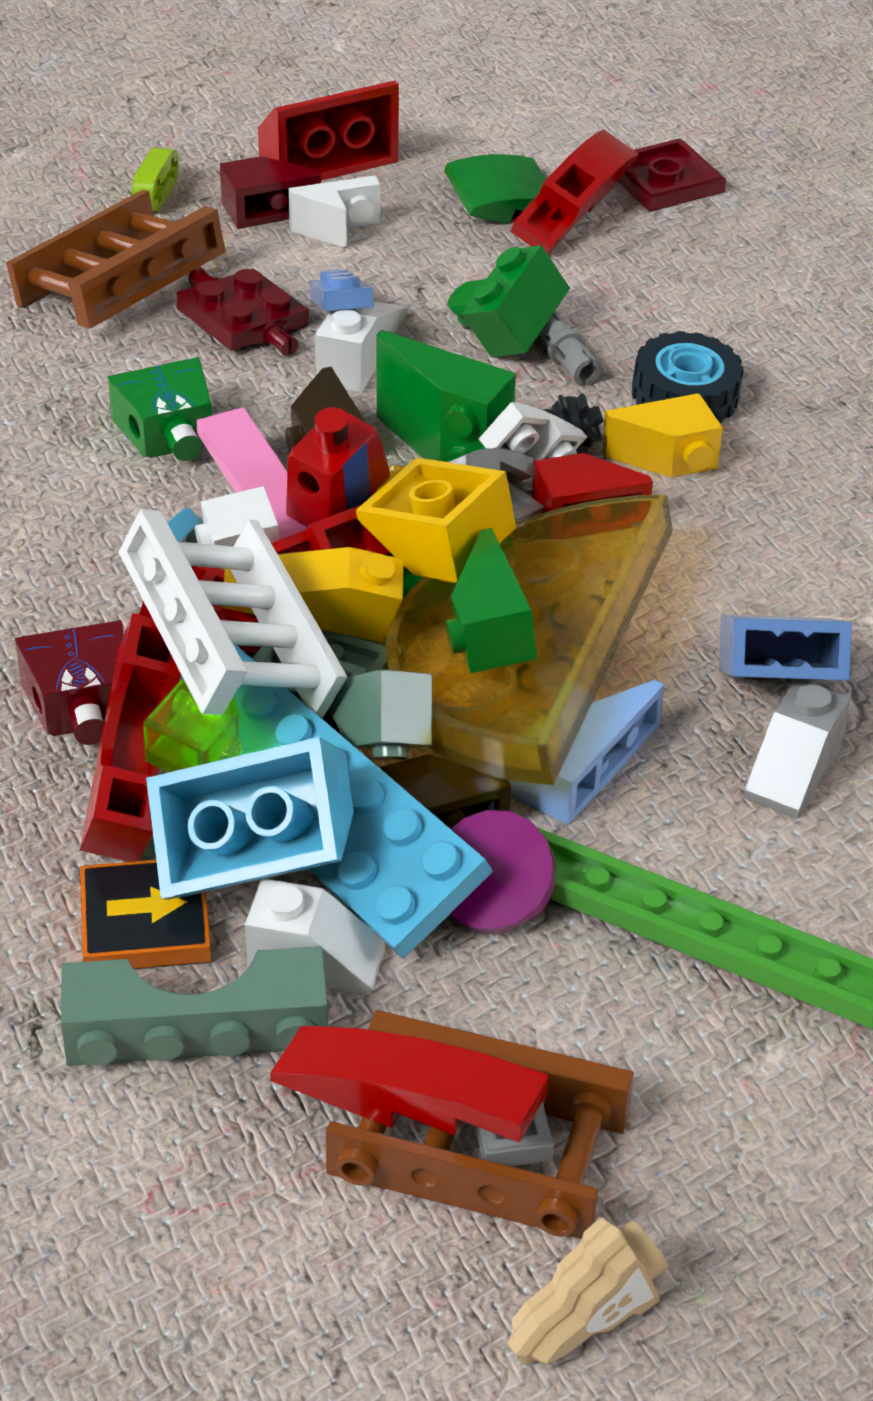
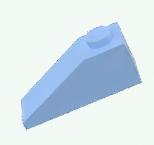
M652 680L544 720L527 738H520L509 753L507 767L511 770V797L569 825L660 727L665 684Z

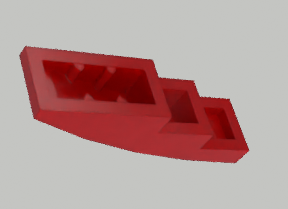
M301 1026L270 1072L271 1082L393 1128L401 1114L455 1135L464 1121L519 1143L548 1093L549 1080L548 1074L482 1052L420 1037L360 1028Z

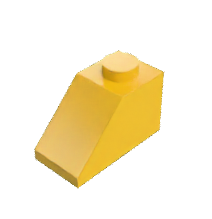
M699 393L606 410L602 452L606 458L671 478L718 469L723 427Z

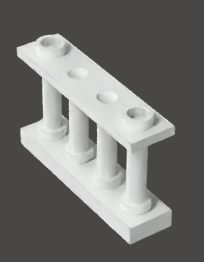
M140 509L118 553L201 713L223 715L237 689L241 685L296 688L303 703L323 719L347 679V675L259 521L248 519L234 547L178 542L161 510ZM191 566L230 569L237 583L198 580ZM212 605L251 608L259 623L220 620ZM234 645L273 647L281 663L242 661Z

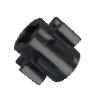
M580 394L578 398L559 395L551 410L543 409V411L555 415L581 429L587 436L576 449L577 454H587V451L593 446L594 442H602L603 437L598 426L604 422L599 406L589 408L585 394Z

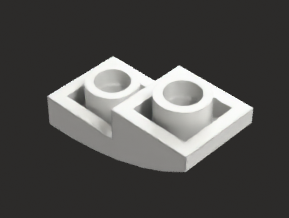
M511 402L479 440L485 448L508 449L532 457L534 471L535 460L577 454L576 449L587 436L581 429L555 415L532 406Z

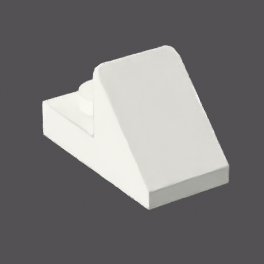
M374 175L289 188L291 231L339 247H347V228L380 224V183L377 177Z

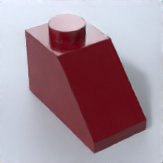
M264 156L220 163L221 201L237 229L289 220V188L320 184L321 173L316 169Z

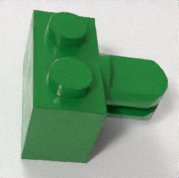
M542 245L525 248L512 247L504 251L497 258L496 267L488 278L463 283L451 294L447 306L454 315L458 316L457 320L463 328L470 327L491 357L525 354L566 296L570 287Z

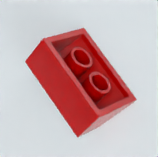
M394 80L274 108L258 127L259 156L319 170L321 181L398 162L399 84Z

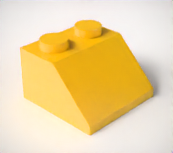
M417 457L356 510L358 521L396 558L404 559L403 565L413 575L437 579L442 583H457L481 530L492 528L500 544L517 528L506 471Z

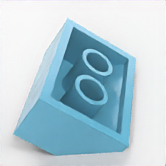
M321 737L146 778L160 894L163 900H171L342 861L354 813L346 755L344 751Z

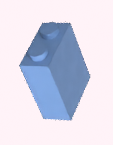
M721 614L719 670L735 677L850 681L852 622L834 618Z

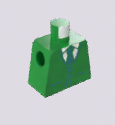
M199 357L107 376L111 418L144 457L153 458L173 453L178 460L189 461L200 454L202 447L205 445L197 434V420L212 416V409Z

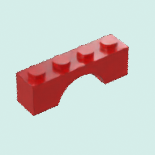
M132 613L118 648L80 845V851L128 862L141 860L153 834L146 778L159 775L166 727L181 678V673L151 617Z

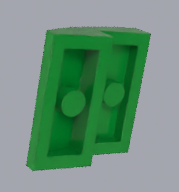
M489 154L472 156L449 162L444 169L445 174L470 216L506 224L510 223L516 209L525 210L539 194L542 184L546 180V177L533 158L519 155Z

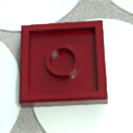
M681 138L635 149L634 151L639 153L637 160L617 181L649 212L724 193L726 178Z

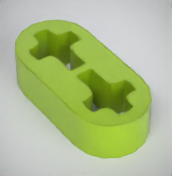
M152 147L134 176L132 195L141 190L149 191L153 211L158 212L177 182L179 173V155L177 150Z

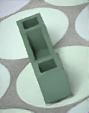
M322 946L257 950L250 966L235 981L217 990L200 994H176L153 987L139 977L128 959L62 963L61 1028L67 1066H100L117 1062L168 1061L175 1058L218 1055L236 1056L246 1053L285 1051L301 1026L328 1027V1006Z

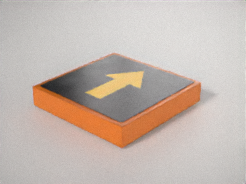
M156 860L80 866L83 962L128 959L132 968L211 962L206 892L171 900L161 899Z

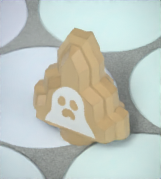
M600 1217L584 1231L581 1243L559 1262L552 1280L528 1299L512 1318L513 1332L508 1340L509 1347L522 1364L538 1361L548 1365L560 1359L592 1334L608 1332L632 1314L641 1315L659 1302L658 1291L653 1280L668 1269L669 1264L653 1241L634 1220H630L618 1229Z

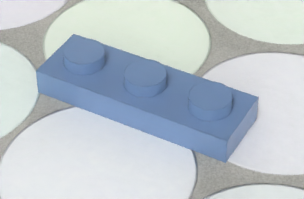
M347 269L320 271L319 280H309L310 299L325 311L374 307L373 288L361 281L359 276L348 273Z

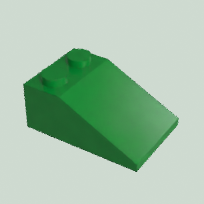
M380 330L376 334L377 418L424 459L449 462L473 451L485 449L479 438L511 402H515L516 373Z

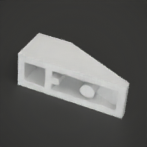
M373 301L374 307L330 311L315 334L316 375L322 368L332 366L346 390L362 393L376 369V334L380 330L396 334L407 316V307Z

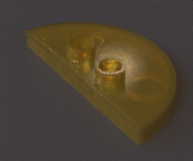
M639 495L585 502L551 510L516 522L517 528L500 543V546L531 608L538 659L470 674L462 653L452 654L445 628V621L454 619L451 595L457 583H442L437 579L422 577L408 592L401 602L394 620L390 622L386 637V659L389 670L432 674V745L428 746L431 750L450 761L469 766L477 772L493 777L524 783L554 785L673 532L667 495Z

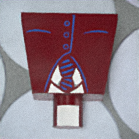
M122 620L15 638L21 685L47 734L57 736L74 733L75 739L81 744L94 745L100 743L118 648L124 635Z

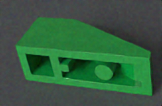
M483 529L479 533L451 595L454 619L445 621L450 650L453 655L462 653L470 674L538 659L531 608L493 529Z

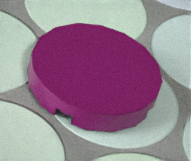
M485 810L463 818L451 829L485 858L493 870L450 913L457 923L477 933L505 934L516 930L517 926L524 924L529 919L532 921L544 910L555 889L557 865L547 839L530 820L511 811Z

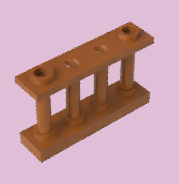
M141 190L6 262L16 305L24 307L51 291L72 298L78 325L91 329L220 256L226 250L218 209L204 206L177 222L155 217L149 191Z
M376 1010L368 1030L420 1037L482 1052L548 1074V1093L543 1100L545 1113L547 1116L572 1121L573 1124L556 1177L519 1169L516 1166H507L452 1152L450 1148L455 1135L429 1126L424 1142L420 1144L384 1135L387 1126L364 1117L361 1118L358 1128L330 1121L326 1129L327 1174L341 1177L355 1185L369 1184L541 1228L546 1233L554 1236H572L582 1239L584 1231L595 1223L598 1188L583 1185L584 1177L599 1129L624 1134L630 1114L634 1071Z

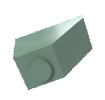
M381 669L347 677L328 710L343 737L355 748L373 749V759L377 760L408 759L409 749L432 745V674Z

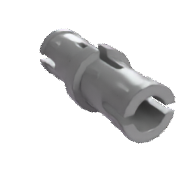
M555 310L538 337L547 345L548 355L557 365H563L578 385L581 386L583 382L585 386L594 383L601 375V363L587 350L584 337L577 330L569 328Z

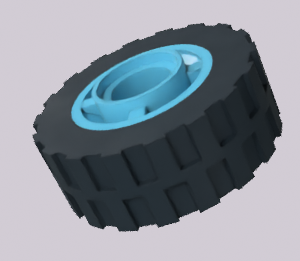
M676 331V333L659 334V337L647 340L646 344L638 350L632 381V397L636 399V405L699 393L719 423H723L725 418H730L733 415L734 408H737L744 374V366H741L742 360L739 355L733 352L734 349L728 344L725 345L719 339L704 336L702 333Z

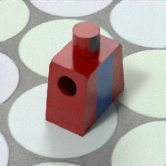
M330 407L319 411L315 416V427L291 450L288 456L286 515L308 527L311 523L365 503L390 476L379 432L371 425L340 408Z

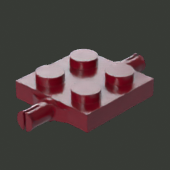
M198 267V270L191 271L188 277L189 283L194 287L177 292L176 308L230 351L252 344L266 343L272 345L287 357L288 353L293 355L298 348V340L288 333L308 326L309 309L254 268L239 270L234 275L219 279L212 277L203 268Z

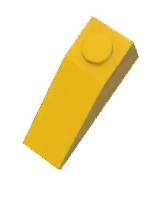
M352 547L278 554L321 630L351 635L379 643L384 642L403 600L404 559ZM225 569L224 582L237 583L230 569ZM221 606V608L255 615L253 610L248 607Z

